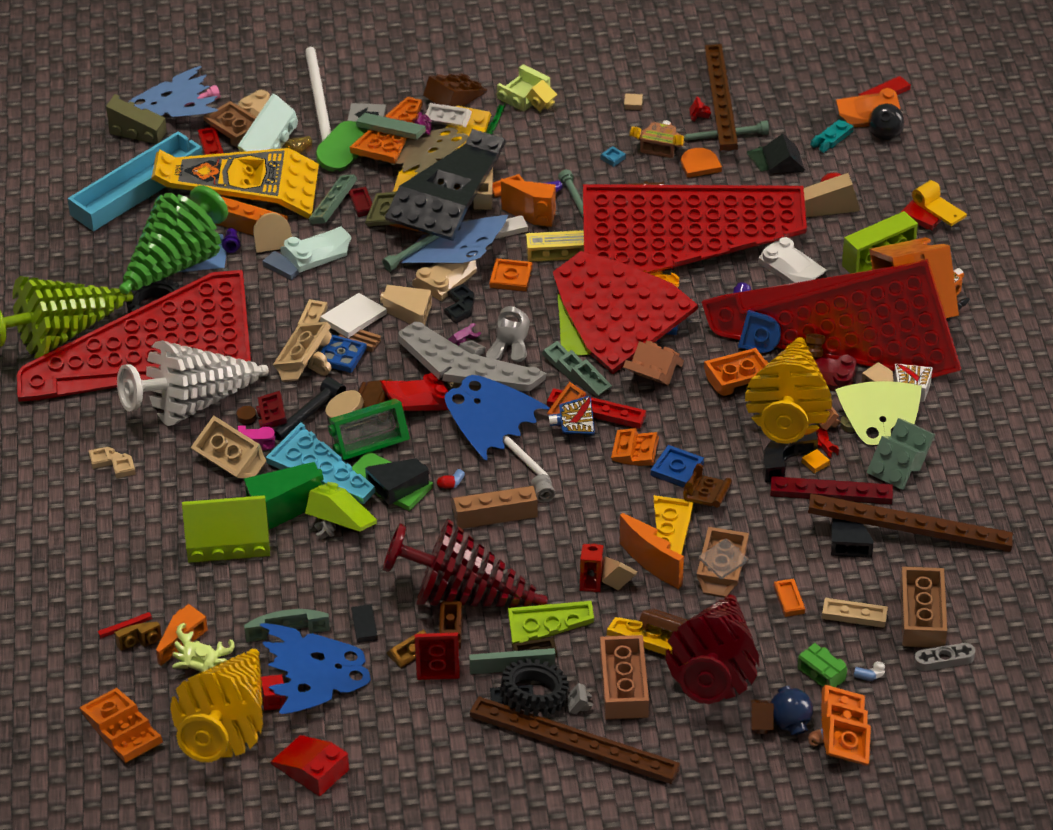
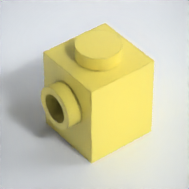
M542 80L531 88L526 98L541 112L545 108L548 110L555 103L553 100L557 94Z

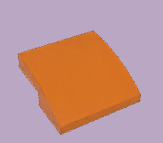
M636 428L617 430L611 455L612 461L638 466L653 465L659 440L658 433L638 434Z

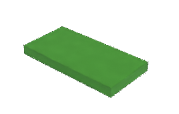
M368 452L352 466V469L357 474H361L366 478V467L391 462L372 452ZM429 481L428 485L393 504L410 511L433 488V482Z

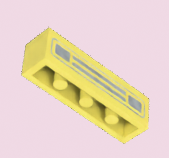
M583 230L526 233L528 262L568 260L580 251L584 252Z

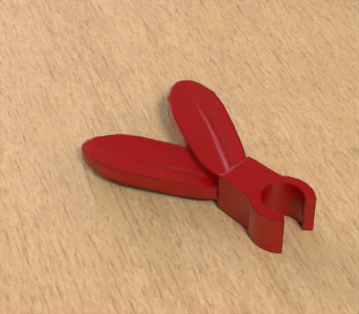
M818 425L820 428L816 430L818 447L822 448L829 458H832V452L839 455V447L829 441L827 430Z

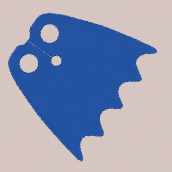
M478 375L467 376L462 380V385L459 388H453L445 394V402L451 415L463 434L484 460L488 459L487 449L489 447L505 448L503 443L505 435H521L518 428L521 422L536 423L534 410L550 409L547 405L516 389ZM472 381L479 382L481 384L480 390H471L469 383ZM455 394H460L465 400L461 404H456L452 401V397ZM478 398L481 402L476 404L474 399Z

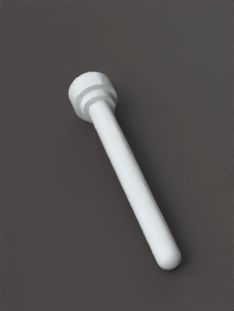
M507 435L503 437V443L537 475H548Z

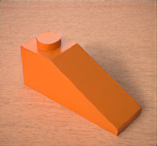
M190 604L173 615L156 648L157 661L160 666L171 659L174 652L179 653L174 645L176 641L184 646L176 634L177 627L181 623H186V628L182 629L184 634L193 631V636L190 639L191 642L208 631L206 616Z

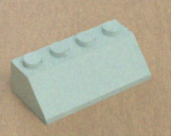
M272 94L238 144L239 152L281 149L283 144L289 139L293 129L298 125L295 111L276 94Z

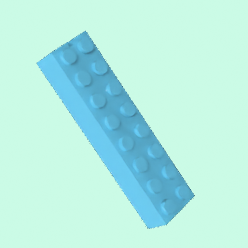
M179 131L67 198L70 216L92 231L97 230L166 187L151 179L155 156L159 150L173 157L203 155L202 146L192 140L189 141V138Z

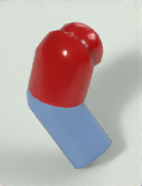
M457 469L453 476L445 475L437 479V486L445 489L456 488L465 476L464 471Z

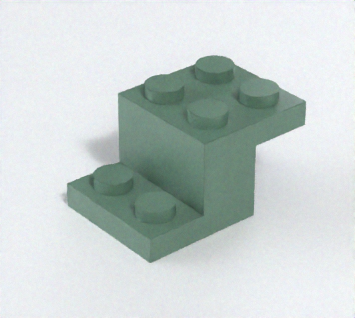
M898 418L891 436L881 437L866 473L889 484H893V486L899 489H904L911 471H920L935 434L902 418Z

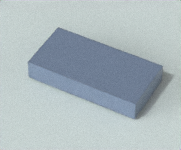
M273 251L262 260L263 266L290 280L299 274L298 269L289 259L276 251Z

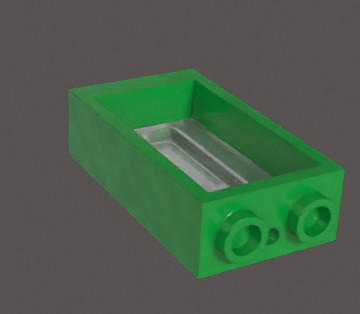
M396 398L329 419L328 431L335 442L332 445L333 451L343 460L410 439L402 403Z

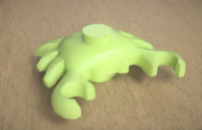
M181 623L177 627L176 634L184 646L176 641L174 645L180 653L174 652L172 655L182 662L175 663L172 668L188 669L189 667L200 672L208 670L215 665L227 661L226 658L218 659V657L232 653L235 648L234 641L229 640V648H224L222 642L219 641L217 650H214L210 645L202 644L199 641L191 642L190 639L193 636V631L184 634L182 629L186 628V623Z

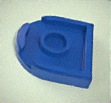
M748 310L738 347L745 350L757 348L761 354L772 351L781 340V328L778 322L768 315Z

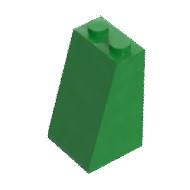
M315 462L244 478L246 497L265 495L268 529L270 530L306 512L310 490L323 485L321 481L324 478L322 470L317 468Z

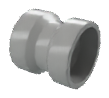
M540 474L532 479L531 485L534 486L537 501L545 503L555 497V490L548 475Z

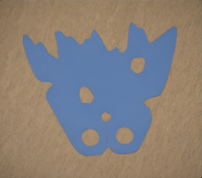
M202 66L173 77V82H162L130 100L135 103L136 100L145 99L143 104H135L134 106L140 109L146 108L160 116L164 113L177 117L218 111V109L205 106L213 102L218 96L197 98L200 96L197 93L210 87L199 85L203 82L206 75L188 80L191 76L197 74V70ZM172 91V93L166 97H162L161 95L165 92ZM187 103H195V106L184 107Z

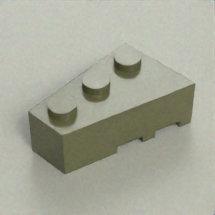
M114 94L106 105L110 134L158 144L167 133L165 118L146 108L142 110L134 106L135 103L131 101L127 103L119 99V95Z

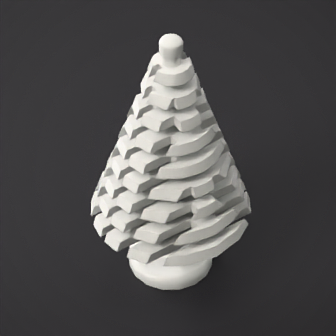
M162 340L152 345L153 348L160 349L161 353L149 352L147 359L148 362L161 365L159 368L154 366L146 367V376L155 379L141 380L140 374L133 365H122L117 375V389L120 402L128 412L138 410L142 403L143 392L154 391L161 393L162 397L156 395L149 396L153 407L164 410V413L157 414L165 425L170 426L190 417L187 415H194L196 410H203L209 407V405L217 403L220 399L228 397L229 394L237 392V388L243 389L249 383L256 382L259 376H267L269 369L266 365L257 366L255 362H246L243 359H235L234 357L218 353L214 354L197 348L192 349L188 346H181Z

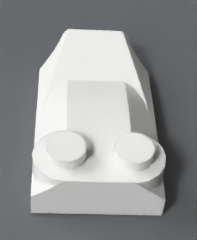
M787 237L780 238V240L767 246L758 260V264L790 284L815 280L828 271L794 248V242Z

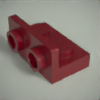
M280 391L257 397L259 405L256 406L258 416L261 417L258 420L260 428H272L287 423Z

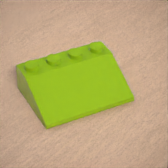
M265 495L182 502L188 563L270 556Z

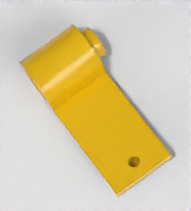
M929 180L912 191V198L917 205L950 226L967 217L965 212L940 197V186L933 180Z

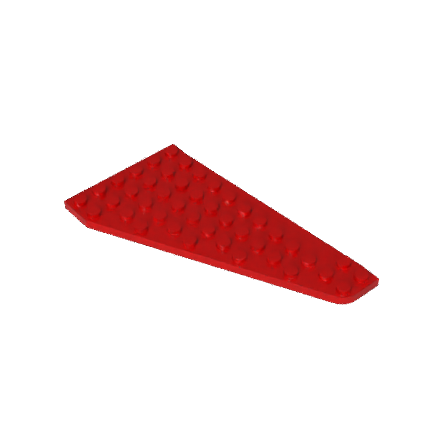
M928 259L910 264L720 295L702 301L709 327L719 336L740 340L747 312L751 310L768 315L778 322L781 328V340L776 346L777 348L785 349L799 337L806 341L807 334H821L825 336V343L822 345L824 349L822 357L838 359L843 355H850L856 359L858 364L873 366L879 362L892 371H895V364L933 367L931 378L961 371L960 362Z

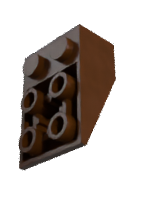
M437 74V76H429L423 96L436 104L464 107L486 93L487 89L482 87L481 83L469 79V76L466 74H448L447 76Z

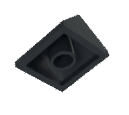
M783 133L763 147L762 151L769 173L805 172L798 147Z

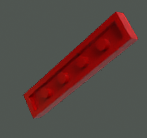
M553 388L547 400L548 407H552L563 390ZM591 397L593 418L638 429L641 428L646 418V410Z

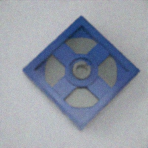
M332 335L330 343L324 346L320 352L326 356L327 362L331 364L332 368L352 373L366 351L367 343Z

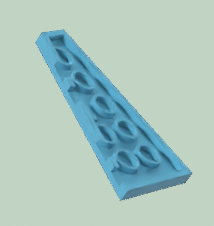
M301 422L265 457L267 464L281 470L315 462L317 468L322 470L324 480L321 483L323 485L327 482L337 483L338 487L346 489L362 504L375 493V486L361 474L353 471L350 464H345L335 451L324 442H320L312 431L306 430L305 425Z

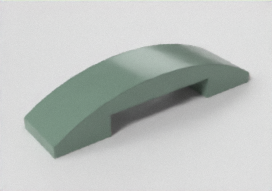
M309 609L277 611L255 618L244 625L246 642L267 640L269 630L260 626L263 623L294 629L308 628L309 634L330 631L328 613Z

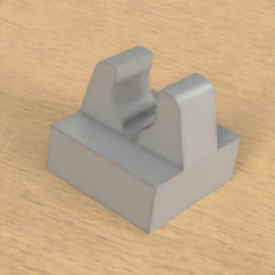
M578 683L567 695L570 713L577 715L579 711H589L592 708L593 703L588 702L592 695L586 691V685Z

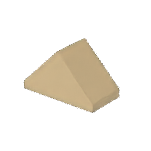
M605 556L603 559L601 582L616 590H620L636 575L637 571Z

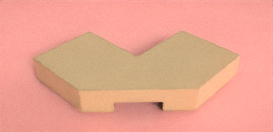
M110 447L89 450L93 469L113 465L116 478L136 474L132 456L115 452V449Z

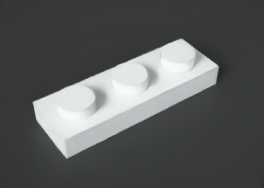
M430 103L426 115L431 119L432 123L466 128L472 111L467 108Z

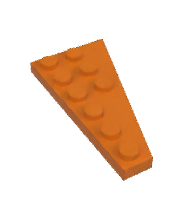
M406 97L384 117L415 123L418 113L423 107L422 100ZM368 130L350 146V153L375 160L396 163L407 138Z

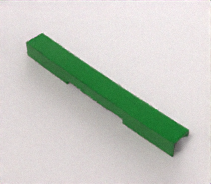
M499 104L493 121L488 127V134H493L505 109V104L504 106Z

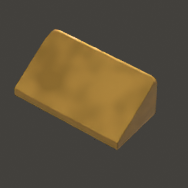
M423 629L422 631L418 632L417 634H427V633H426L425 630ZM414 635L387 652V655L400 668L416 659Z

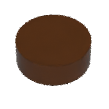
M242 406L236 412L237 420L242 424H251L257 418L256 410L251 406Z

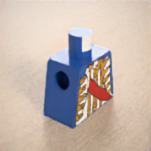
M590 396L562 403L559 405L560 413L549 415L550 426L562 425L563 434L595 435Z

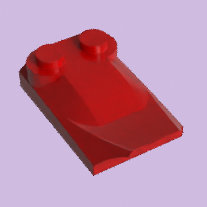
M433 373L425 374L422 380H380L381 387L389 400L396 398L401 401L403 411L448 410L445 402V394L448 390L442 380L438 379Z

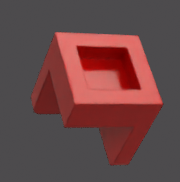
M282 675L261 677L263 710L281 709L286 702V696L278 695L269 688L271 685L283 684Z

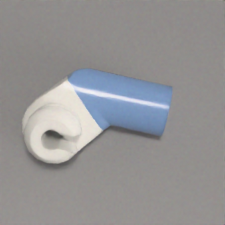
M875 662L873 668L869 670L856 667L854 677L873 681L884 675L885 664Z

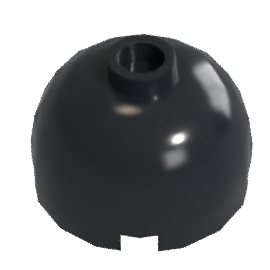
M880 104L870 113V130L879 139L891 140V138L899 136L904 128L903 114L893 104Z

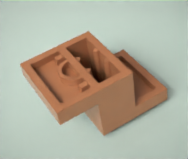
M646 340V343L639 341L632 362L626 360L623 368L633 374L669 386L675 367H682L684 360L679 357L680 354L675 352V350L665 346L662 349L656 343Z

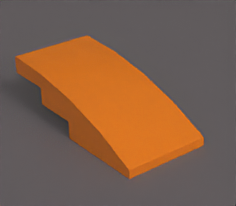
M621 513L620 545L644 569L660 580L679 589L683 585L684 556L670 550L671 542L658 537L656 528Z
M825 685L822 688L821 714L826 754L868 766L871 726L867 725L868 710H864V695Z
M118 688L79 707L95 731L125 763L163 743L161 735L151 727L149 720L138 711L137 704Z

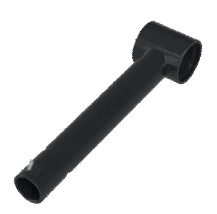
M330 377L325 378L321 383L320 393L288 418L287 423L281 424L274 430L275 438L277 440L284 439L300 422L305 421L327 401L346 391V386Z

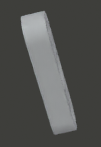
M959 643L919 650L915 654L914 665L920 671H930L970 664L974 661L975 648L969 643ZM946 654L950 656V659L944 660L939 656Z

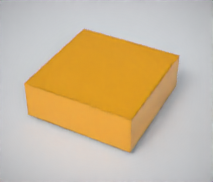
M818 449L803 456L801 461L814 474L830 465V460Z

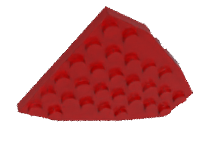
M583 251L574 255L552 272L563 308L572 325L575 326L579 338L582 339L586 351L612 374L621 369L626 360L631 361L633 359L639 341L646 343L647 340L655 343L698 310V304L671 282L622 262Z

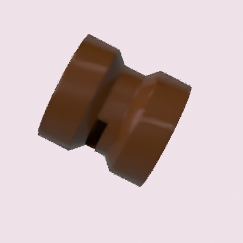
M807 334L808 350L813 357H822L824 354L822 345L825 343V336L821 334Z

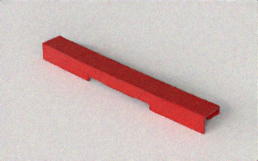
M150 612L99 630L100 639L115 634L116 631L128 626L149 621L152 619V615Z

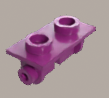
M419 112L415 124L425 125L426 133L430 134L432 121L426 114L423 115Z

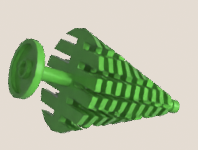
M198 185L193 188L189 198L180 194L176 197L173 193H164V196L160 195L154 203L135 248V253L131 257V262L123 277V283L119 286L120 292L127 295L131 290H139L143 286H148L153 282L215 257L221 248L219 246L221 239L220 235L215 231L217 229L215 224H220L228 216V208L224 199L216 191L204 185Z

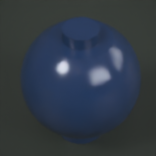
M790 686L778 689V693L771 700V703H774L773 722L782 730L790 731L791 736L807 732L806 725L810 722L813 715V704L810 697L804 691L790 688Z

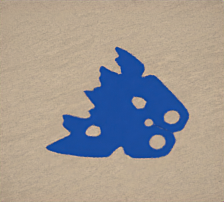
M260 624L261 627L269 630L268 634L279 637L284 641V643L263 642V645L277 656L274 658V662L269 663L268 666L287 671L286 677L291 679L288 683L269 686L276 694L288 696V699L279 711L280 714L297 712L325 703L332 699L333 689L348 693L370 682L368 669L361 666L366 662L364 653L358 647L313 633L307 634L302 638L297 629L276 624ZM348 651L357 654V660L349 661L344 657V654ZM316 652L323 653L325 659H314L311 654ZM335 664H341L342 668H335ZM351 671H359L362 673L363 678L358 681L353 680L349 674ZM307 684L311 689L306 692H299L298 685Z

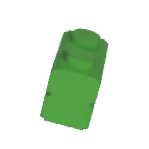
M814 643L807 650L799 654L797 668L822 687L825 685L837 687V685L845 681L847 677L845 662L832 656L827 648H821Z

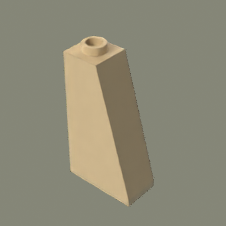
M848 173L804 188L806 217L860 211L854 187Z

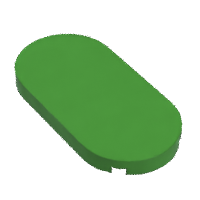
M355 121L340 123L317 147L316 157L318 164L324 169L333 172L334 170L343 171L347 169L359 156L350 153V146L364 135L368 129L356 127Z

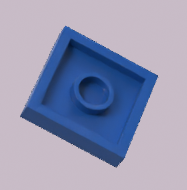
M668 445L651 468L650 475L684 488L686 482L693 475L696 464H704V457Z

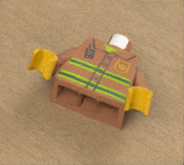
M667 120L663 121L662 124L653 122L644 130L632 126L629 136H633L640 141V152L673 158L675 146L682 148L684 145V136L676 133V127Z

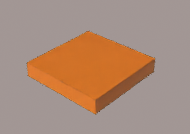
M496 258L489 288L527 291L533 262Z

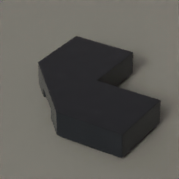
M464 284L449 290L448 296L456 303L445 308L444 314L456 324L471 316L474 292Z

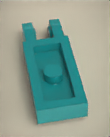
M839 119L821 134L816 135L811 140L810 145L813 148L820 145L819 150L824 153L854 131V126Z

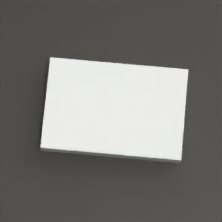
M358 293L320 316V322L327 321L333 330L349 338L359 330L364 329L386 315L387 309Z

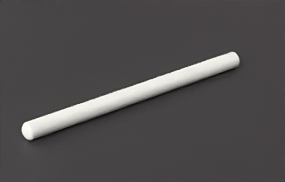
M308 47L305 50L323 141L331 133L316 51L315 48Z

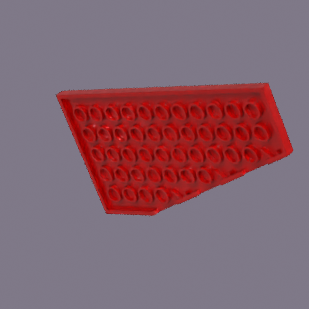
M583 184L584 252L622 262L649 274L778 241L783 237H794L805 234L807 231L804 186Z

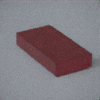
M367 188L350 189L348 194L357 217L368 215L372 201Z

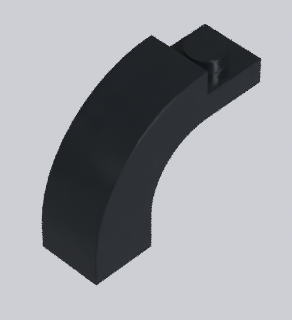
M817 434L804 435L798 441L788 444L777 443L771 440L766 446L763 455L764 481L771 482L772 476L785 477V461L788 458L807 455L816 450L818 447Z

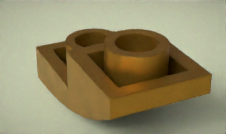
M159 622L140 623L116 631L117 647L122 651L140 642L144 648L162 639Z

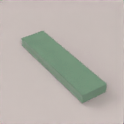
M364 113L356 120V127L415 140L426 132L425 125Z
M355 174L343 175L338 178L310 216L309 221L311 224L326 223L357 181Z
M555 648L470 654V674L503 672L507 666H510V663L515 662L517 664L518 660H522L525 663L526 659H531V663H535V659L540 660L539 664L542 665L546 661L549 662L548 667L555 665Z

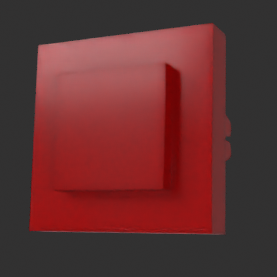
M696 97L689 108L691 120L695 121L697 117L708 119L711 115L710 107L704 105L700 97Z

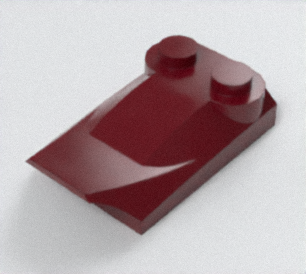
M843 355L838 359L813 357L829 390L836 391L835 389L853 385L858 369V362L853 356Z

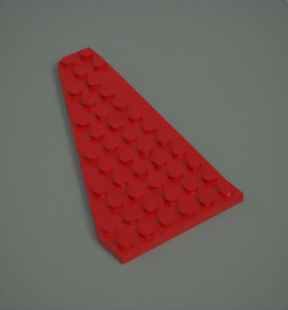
M243 270L212 272L23 365L17 373L18 402L117 387L118 371L122 365L131 364L137 369L141 380L155 379L146 376V367L154 366L159 368L161 365L148 362L147 359L149 352L161 353L160 349L153 348L152 345L162 340L181 346H188L192 349L197 348L214 354L218 353L234 357L235 359H243L246 362L251 361Z

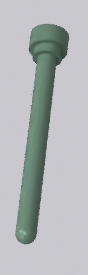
M767 120L760 121L755 126L735 128L736 135L756 132L761 135H769ZM717 130L685 134L684 140L718 137Z
M563 170L559 173L558 178L562 185L567 186L583 217V201L573 184L574 176L570 170Z
M430 234L395 256L388 255L383 258L382 263L385 269L389 272L396 269L400 261L436 240L439 236Z

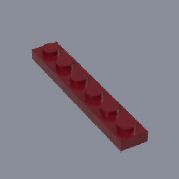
M772 476L770 496L809 499L810 494L852 502L892 504L893 484Z

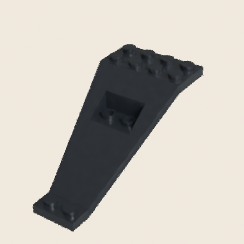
M472 129L463 146L399 186L386 213V220L453 241L467 209L498 160L506 143L505 138Z

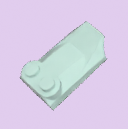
M341 226L303 240L290 237L284 241V246L281 247V254L287 257L300 273L347 256L348 245L352 238Z

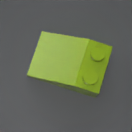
M327 482L309 492L305 514L357 531H362L377 524V519L346 489L338 487L337 483Z

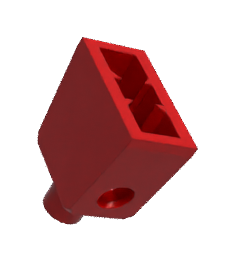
M595 543L583 544L580 558V591H601L603 545ZM593 570L595 575L589 576L587 574L588 571Z

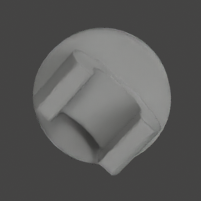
M322 519V522H317L314 525L318 531L321 530L316 533L320 539H324L328 535L330 537L335 535V523Z

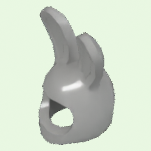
M507 306L501 310L496 325L497 339L487 351V358L500 360L508 345L512 346L511 358L514 362L518 363L526 358L527 351L524 340L528 334L530 320L524 312L513 306ZM509 314L515 315L519 318L520 322L510 321L504 317Z

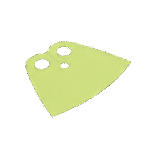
M875 381L848 385L835 390L849 421L861 440L868 445H878L882 436H891V429L895 426L898 418L915 424L922 386L903 382ZM881 416L886 417V421L881 422L879 418ZM870 427L876 428L879 432L878 437L874 439L869 438L866 434L867 429Z

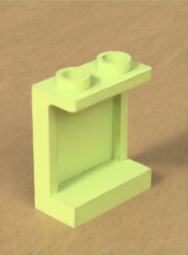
M523 64L519 67V76L506 86L500 83L497 85V99L519 110L526 111L532 106L531 102L526 98L531 88L542 80L550 86V77Z

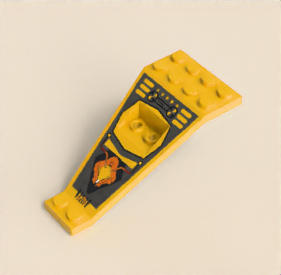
M290 148L187 157H173L159 150L155 156L151 179L170 188L192 190L198 185L210 187L219 195L278 203L308 219L312 215L319 164Z

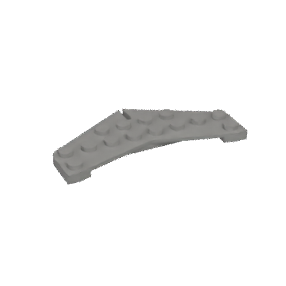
M414 321L398 333V342L438 379L443 377L442 381L462 383V380L467 376L478 375L518 391H531L546 380L547 373L540 371L539 368L525 367L477 354H470L424 326L421 322ZM472 381L469 383L471 385L481 386V384L477 381Z

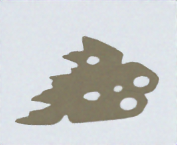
M449 127L430 131L429 135L425 133L417 140L407 138L396 163H391V165L397 163L404 164L402 166L403 172L419 165V168L414 171L419 174L438 162L436 159H442L456 150L469 136L465 133H457V129ZM443 131L451 132L450 134L445 136L440 135V133ZM454 137H462L459 141H451ZM431 148H438V150L428 153Z

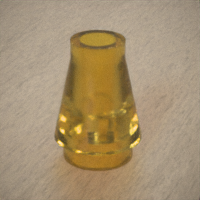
M310 136L290 138L285 143V148H290L300 153L312 145V139Z

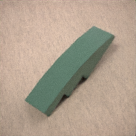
M558 341L543 350L542 355L571 381L594 396L598 397L612 387L587 359L582 361L572 350L568 352Z

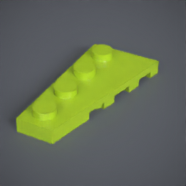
M592 601L508 608L512 644L539 640L594 623Z

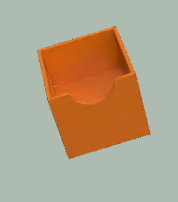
M925 237L869 249L872 270L928 259L945 317L959 316L949 245H927V243L931 242V239Z

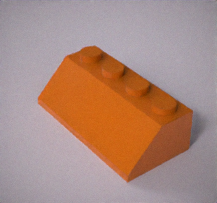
M222 197L228 208V216L223 222L216 225L229 229L233 228L236 231L254 236L253 228L257 220L266 213L276 212ZM277 213L283 216L286 220H288V216Z

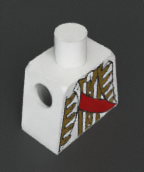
M895 364L894 382L922 386L920 402H924L931 384L933 367Z

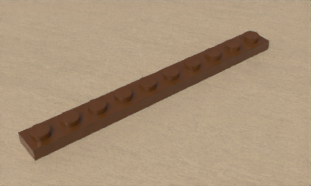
M722 44L705 45L720 151L738 150Z
M810 494L809 514L1011 552L1013 532L822 495Z
M478 696L470 710L471 718L669 784L673 783L680 769L679 762L540 716H533L531 713L524 715L522 710L517 712L515 711L516 708H510L507 705Z

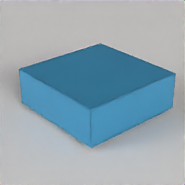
M612 146L601 154L600 159L615 167L626 159V154Z

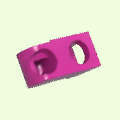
M238 426V431L260 444L262 451L274 448L275 432L272 428L246 429V426Z

